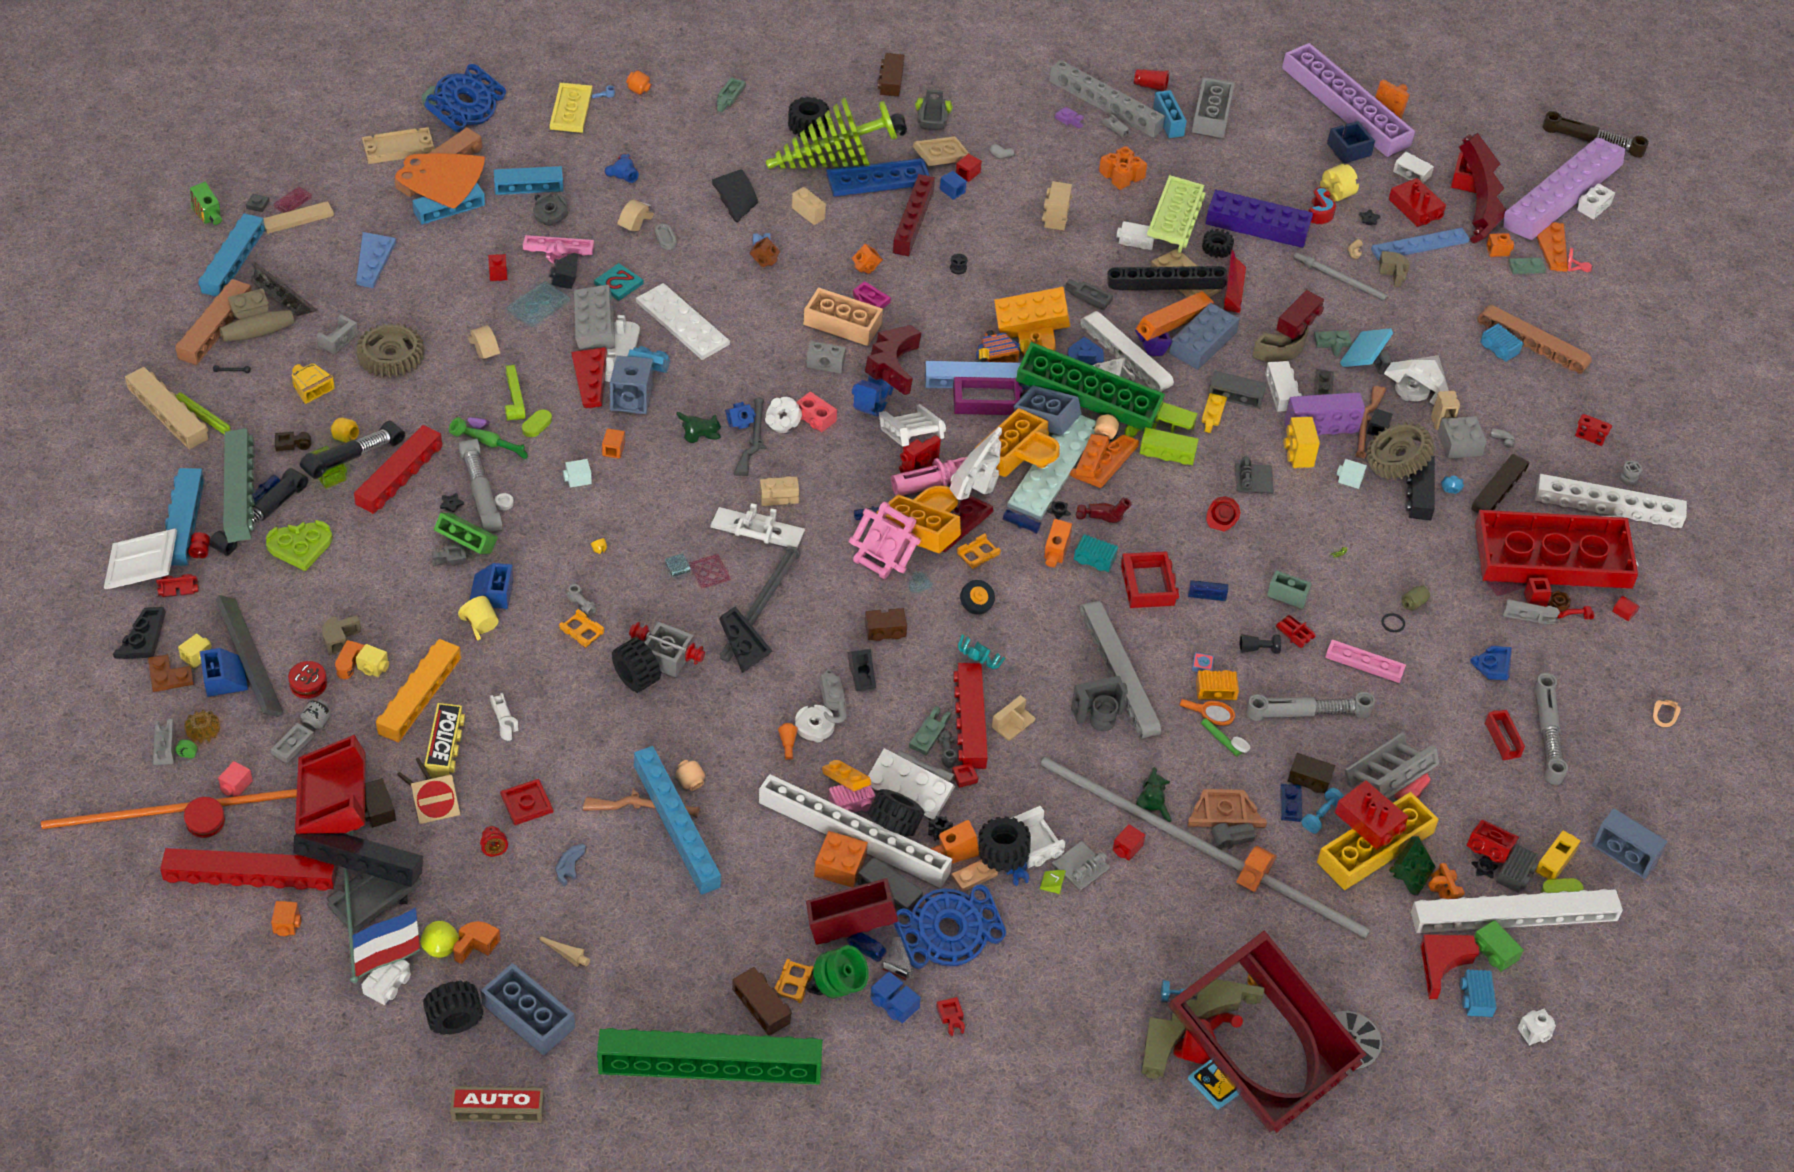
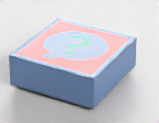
M1195 652L1192 671H1211L1214 656Z

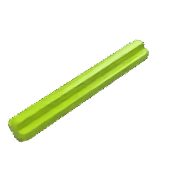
M179 392L175 395L177 400L183 402L190 412H194L197 417L225 435V432L231 431L229 424L183 393Z

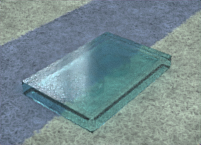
M544 281L507 306V311L530 327H533L568 303L570 298Z

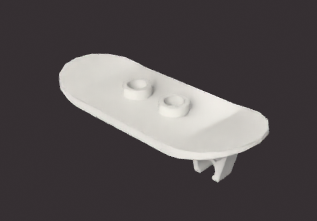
M618 315V320L614 322L615 348L606 349L605 381L610 382L617 355L628 356L629 349L633 350L634 347L636 348L640 334V327L636 323L626 321L625 315Z

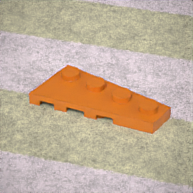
M1553 222L1539 233L1536 238L1544 253L1549 269L1567 272L1568 262L1564 223Z
M1121 435L1108 444L1094 478L1076 475L1075 468L1070 471V476L1102 488L1139 446V440Z

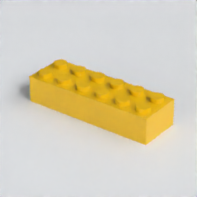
M1409 792L1393 803L1409 817L1406 822V830L1401 835H1395L1388 845H1382L1380 848L1375 849L1354 829H1351L1321 848L1317 863L1344 891L1398 857L1412 836H1419L1420 840L1423 841L1434 834L1439 819L1412 792Z

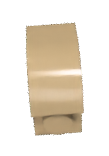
M633 199L623 208L617 224L630 231H639L643 220L652 219L654 213L648 211L649 206Z
M488 325L470 330L471 336H468L470 344H475L479 358L485 359L500 354L496 338Z

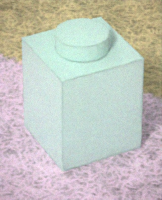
M588 459L565 462L566 470L563 471V478L565 482L568 481L569 487L592 484Z
M1345 459L1343 466L1339 465L1336 474L1339 476L1338 483L1359 489L1367 465Z

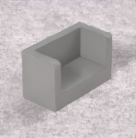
M342 314L338 316L339 327L328 336L320 332L316 334L318 346L334 355L358 335L357 323Z

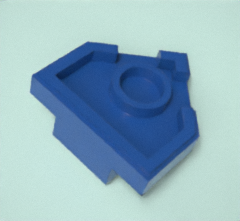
M1085 336L1068 348L1067 353L1069 357L1093 365L1104 362L1103 349Z
M1491 646L1481 655L1472 657L1470 662L1487 679L1508 680L1512 647Z

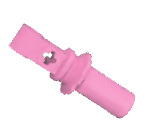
M967 457L947 460L945 463H941L938 458H935L930 467L892 475L891 485L895 496L921 492L933 486L951 485V477Z

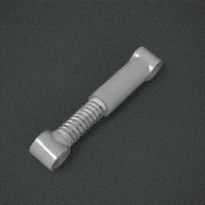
M478 439L458 442L462 460L466 462L470 475V486L479 513L481 528L490 533L501 531V517L499 512H497L488 479L485 477L481 464Z
M1542 673L1537 678L1534 693L1537 697L1540 730L1544 737L1547 760L1544 778L1552 785H1559L1564 781L1568 765L1562 760L1559 738L1561 728L1555 688L1557 679L1550 673Z
M1360 692L1356 697L1347 698V700L1345 698L1340 700L1335 698L1333 700H1315L1314 697L1266 698L1263 695L1256 694L1249 698L1246 714L1254 721L1272 717H1313L1317 712L1318 714H1324V712L1325 714H1331V712L1332 714L1334 712L1336 714L1338 712L1339 714L1341 712L1344 714L1349 712L1359 718H1368L1372 713L1375 698L1368 692Z

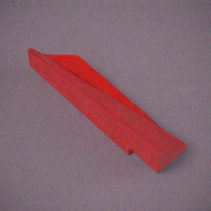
M1231 250L1223 310L1240 313L1246 266L1235 257L1233 250Z

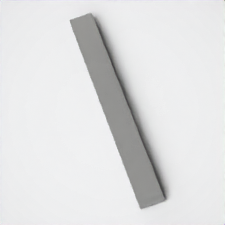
M1101 601L1081 604L1080 614L1084 616L1085 619L1083 620L1088 630L1090 629V635L1094 643L1099 647L1097 650L1101 658L1105 660L1104 664L1108 673H1111L1112 677L1120 676L1122 682L1127 685L1128 694L1125 696V708L1129 717L1133 719L1132 723L1137 733L1141 735L1139 738L1144 739L1160 735L1161 726Z

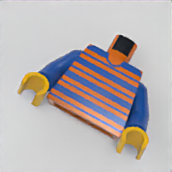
M989 330L985 333L982 343L978 346L976 358L984 359V362L1017 363L1019 351L1023 352L1025 349H1028L1030 340L1023 339L1018 343L1009 338L1006 333L995 334L993 330Z

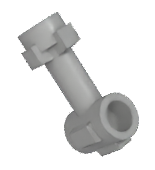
M572 584L568 587L567 598L572 602H578L582 606L580 608L581 611L587 616L593 615L596 612L595 604L593 601H587L581 595L582 589L580 586Z

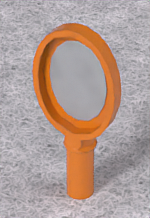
M1181 699L1180 706L1200 712L1204 719L1207 718L1213 724L1229 725L1235 719L1234 710L1223 702L1207 701L1202 705Z

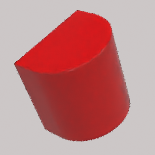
M1622 596L1615 604L1612 612L1629 621L1638 612L1640 606Z

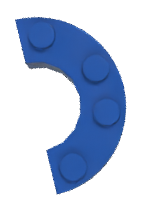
M869 375L868 381L861 380L854 384L852 394L854 395L853 407L855 410L878 417L879 412H883L888 402H885V399L888 395L891 396L894 387L883 379L875 380Z

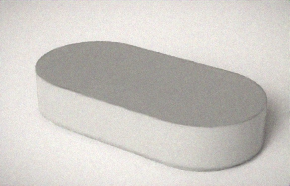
M658 224L654 230L661 248L666 250L674 249L677 246V239L672 228L668 224Z

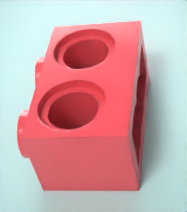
M811 391L797 401L802 411L801 420L809 423L813 429L823 432L837 421V409Z

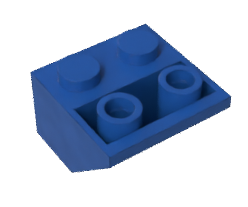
M492 563L477 572L474 576L470 600L479 596H485L489 599L493 608L508 609L514 580L512 564Z
M222 648L200 651L207 697L248 690L245 669L239 655Z

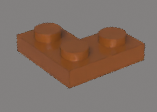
M168 654L148 658L153 692L194 685L191 666L171 669Z

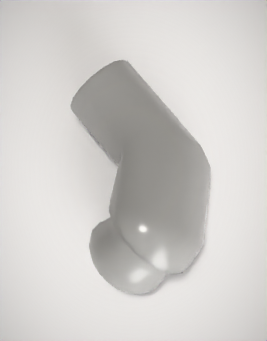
M997 144L989 147V151L998 158L1014 156L1013 148L1004 149Z
M1492 428L1490 437L1503 439L1505 446H1513V441H1515L1513 435L1504 430Z

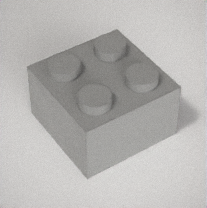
M1476 416L1443 418L1441 420L1438 435L1448 459L1483 455L1486 439Z

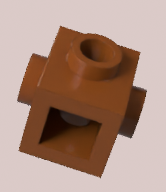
M766 237L756 242L749 254L761 267H766L768 265L772 266L777 262L780 251Z

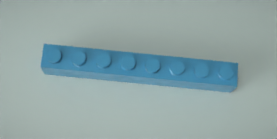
M650 746L634 752V767L700 894L702 895L720 888L721 874L654 747Z

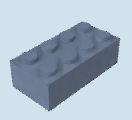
M1210 303L1172 339L1169 354L1199 370L1237 333L1240 319Z
M513 963L481 990L482 1005L543 1056L575 1029V1014Z

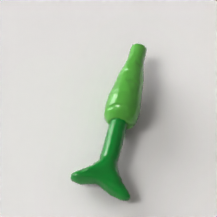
M466 427L463 432L473 439L477 438L478 442L492 448L500 446L515 452L524 459L528 458L524 444L516 445L502 440L498 434L481 429Z

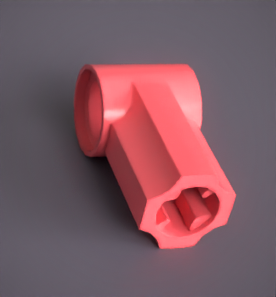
M1428 773L1395 793L1394 797L1400 799L1409 792H1412L1419 799L1421 793L1431 781Z

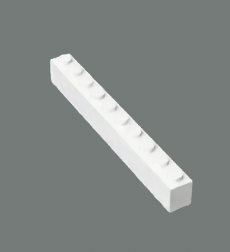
M769 774L759 788L760 804L826 835L828 831L868 842L867 854L939 888L943 886L951 873V858L900 834L891 832L872 821Z
M1600 889L1597 891L1581 890L1579 892L1562 891L1559 893L1543 892L1530 895L1414 901L1411 916L1416 933L1477 930L1494 920L1502 928L1618 921L1623 909L1616 889Z

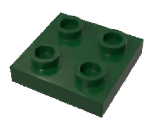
M1412 836L1389 871L1394 873L1393 877L1404 881L1412 895H1419L1436 866L1419 836Z

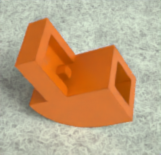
M1255 846L1244 863L1245 866L1236 882L1256 892L1264 875L1269 873L1277 855L1260 846Z
M480 921L465 924L458 930L459 940L453 947L454 960L462 964L473 949L489 956L500 942V930Z

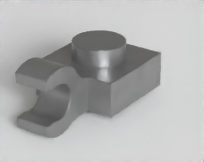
M462 544L446 546L442 552L436 551L431 553L433 567L443 565L445 562H447V566L467 563V557Z

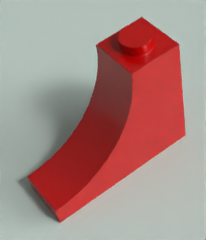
M1423 936L1420 948L1429 999H1438L1441 991V979L1448 971L1457 966L1474 963L1475 958L1479 956V945L1475 944L1474 936Z

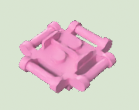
M885 501L880 505L878 514L865 508L863 511L864 515L853 537L850 536L848 540L849 543L860 548L855 554L853 562L866 566L879 574V577L884 580L889 576L893 568L904 574L907 569L906 565L916 545H919L921 539L912 533L916 519L907 517L891 508L890 504ZM886 514L904 523L905 528L886 518ZM870 518L874 519V522L867 536L862 542L860 541V538ZM866 553L886 563L884 568L865 558Z

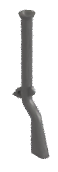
M757 397L754 399L753 438L749 439V443L752 446L743 452L733 473L735 476H748L749 456L759 449H767L763 445L764 441L760 439L763 398Z

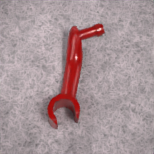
M1584 606L1582 609L1562 611L1557 618L1561 619L1571 614H1583L1584 619H1594L1595 615L1590 606Z

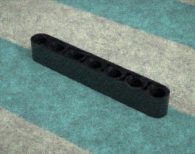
M1222 266L1114 267L1107 272V282L1109 288L1114 290L1223 289L1227 285V270Z

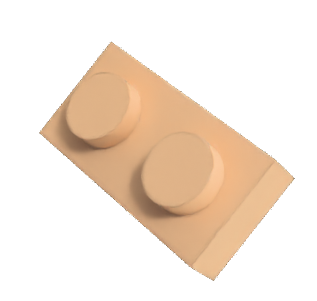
M979 860L952 873L951 878L961 892H964L996 877L998 871L995 868H988V864L984 865L982 860Z

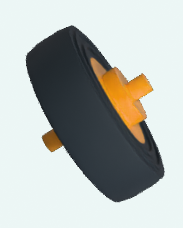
M972 580L962 588L960 600L968 612L984 614L992 608L995 602V594L992 587L985 581Z

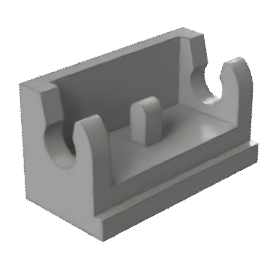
M167 719L166 727L160 726V722L156 721L153 765L174 764L176 738L173 719Z

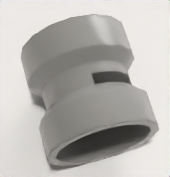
M1636 461L1625 462L1623 471L1620 474V480L1627 485L1636 484L1641 474L1642 466Z

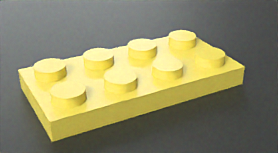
M560 83L550 121V130L583 133L593 91L592 85Z

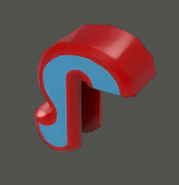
M1316 188L1313 192L1316 197L1311 201L1315 207H1311L1308 212L1313 213L1311 223L1325 224L1334 218L1336 203L1330 198V192L1326 188Z

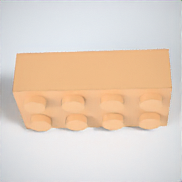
M818 288L804 309L803 325L869 346L882 325L883 309Z

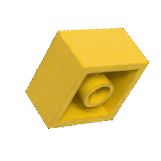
M1292 417L1290 424L1286 428L1287 437L1283 441L1284 448L1288 450L1287 460L1291 462L1292 468L1314 467L1320 441L1313 417Z

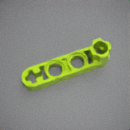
M506 365V376L513 402L512 405H505L507 421L526 419L515 365Z

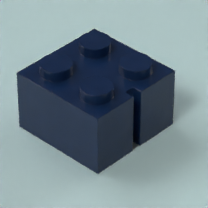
M1356 121L1346 124L1345 127L1341 125L1330 128L1327 144L1343 163H1348L1372 156L1375 140L1360 122Z

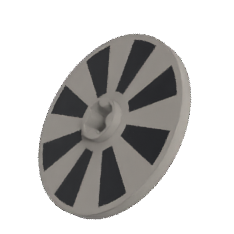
M1352 1011L1333 1013L1367 1054L1361 1059L1363 1064L1357 1069L1371 1065L1378 1058L1382 1047V1039L1378 1028L1371 1020L1359 1013Z

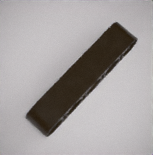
M1512 454L1476 497L1471 510L1479 513V510H1495L1497 503H1500L1506 496L1505 493H1509L1514 486V482L1517 483L1522 477V472H1526L1530 462Z

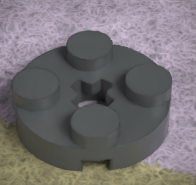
M552 193L545 194L536 200L533 212L539 222L550 226L568 216V206L563 196L559 194L552 196Z

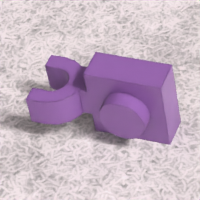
M1064 107L1055 113V118L1065 125L1072 124L1078 129L1083 126L1080 121L1084 119V116L1078 115V113L1068 107Z

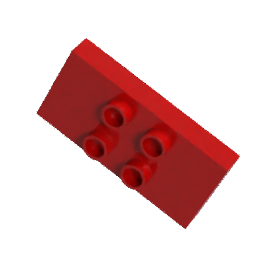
M1479 510L1475 529L1483 581L1527 583L1529 578H1548L1549 584L1633 589L1638 577V569L1628 518Z

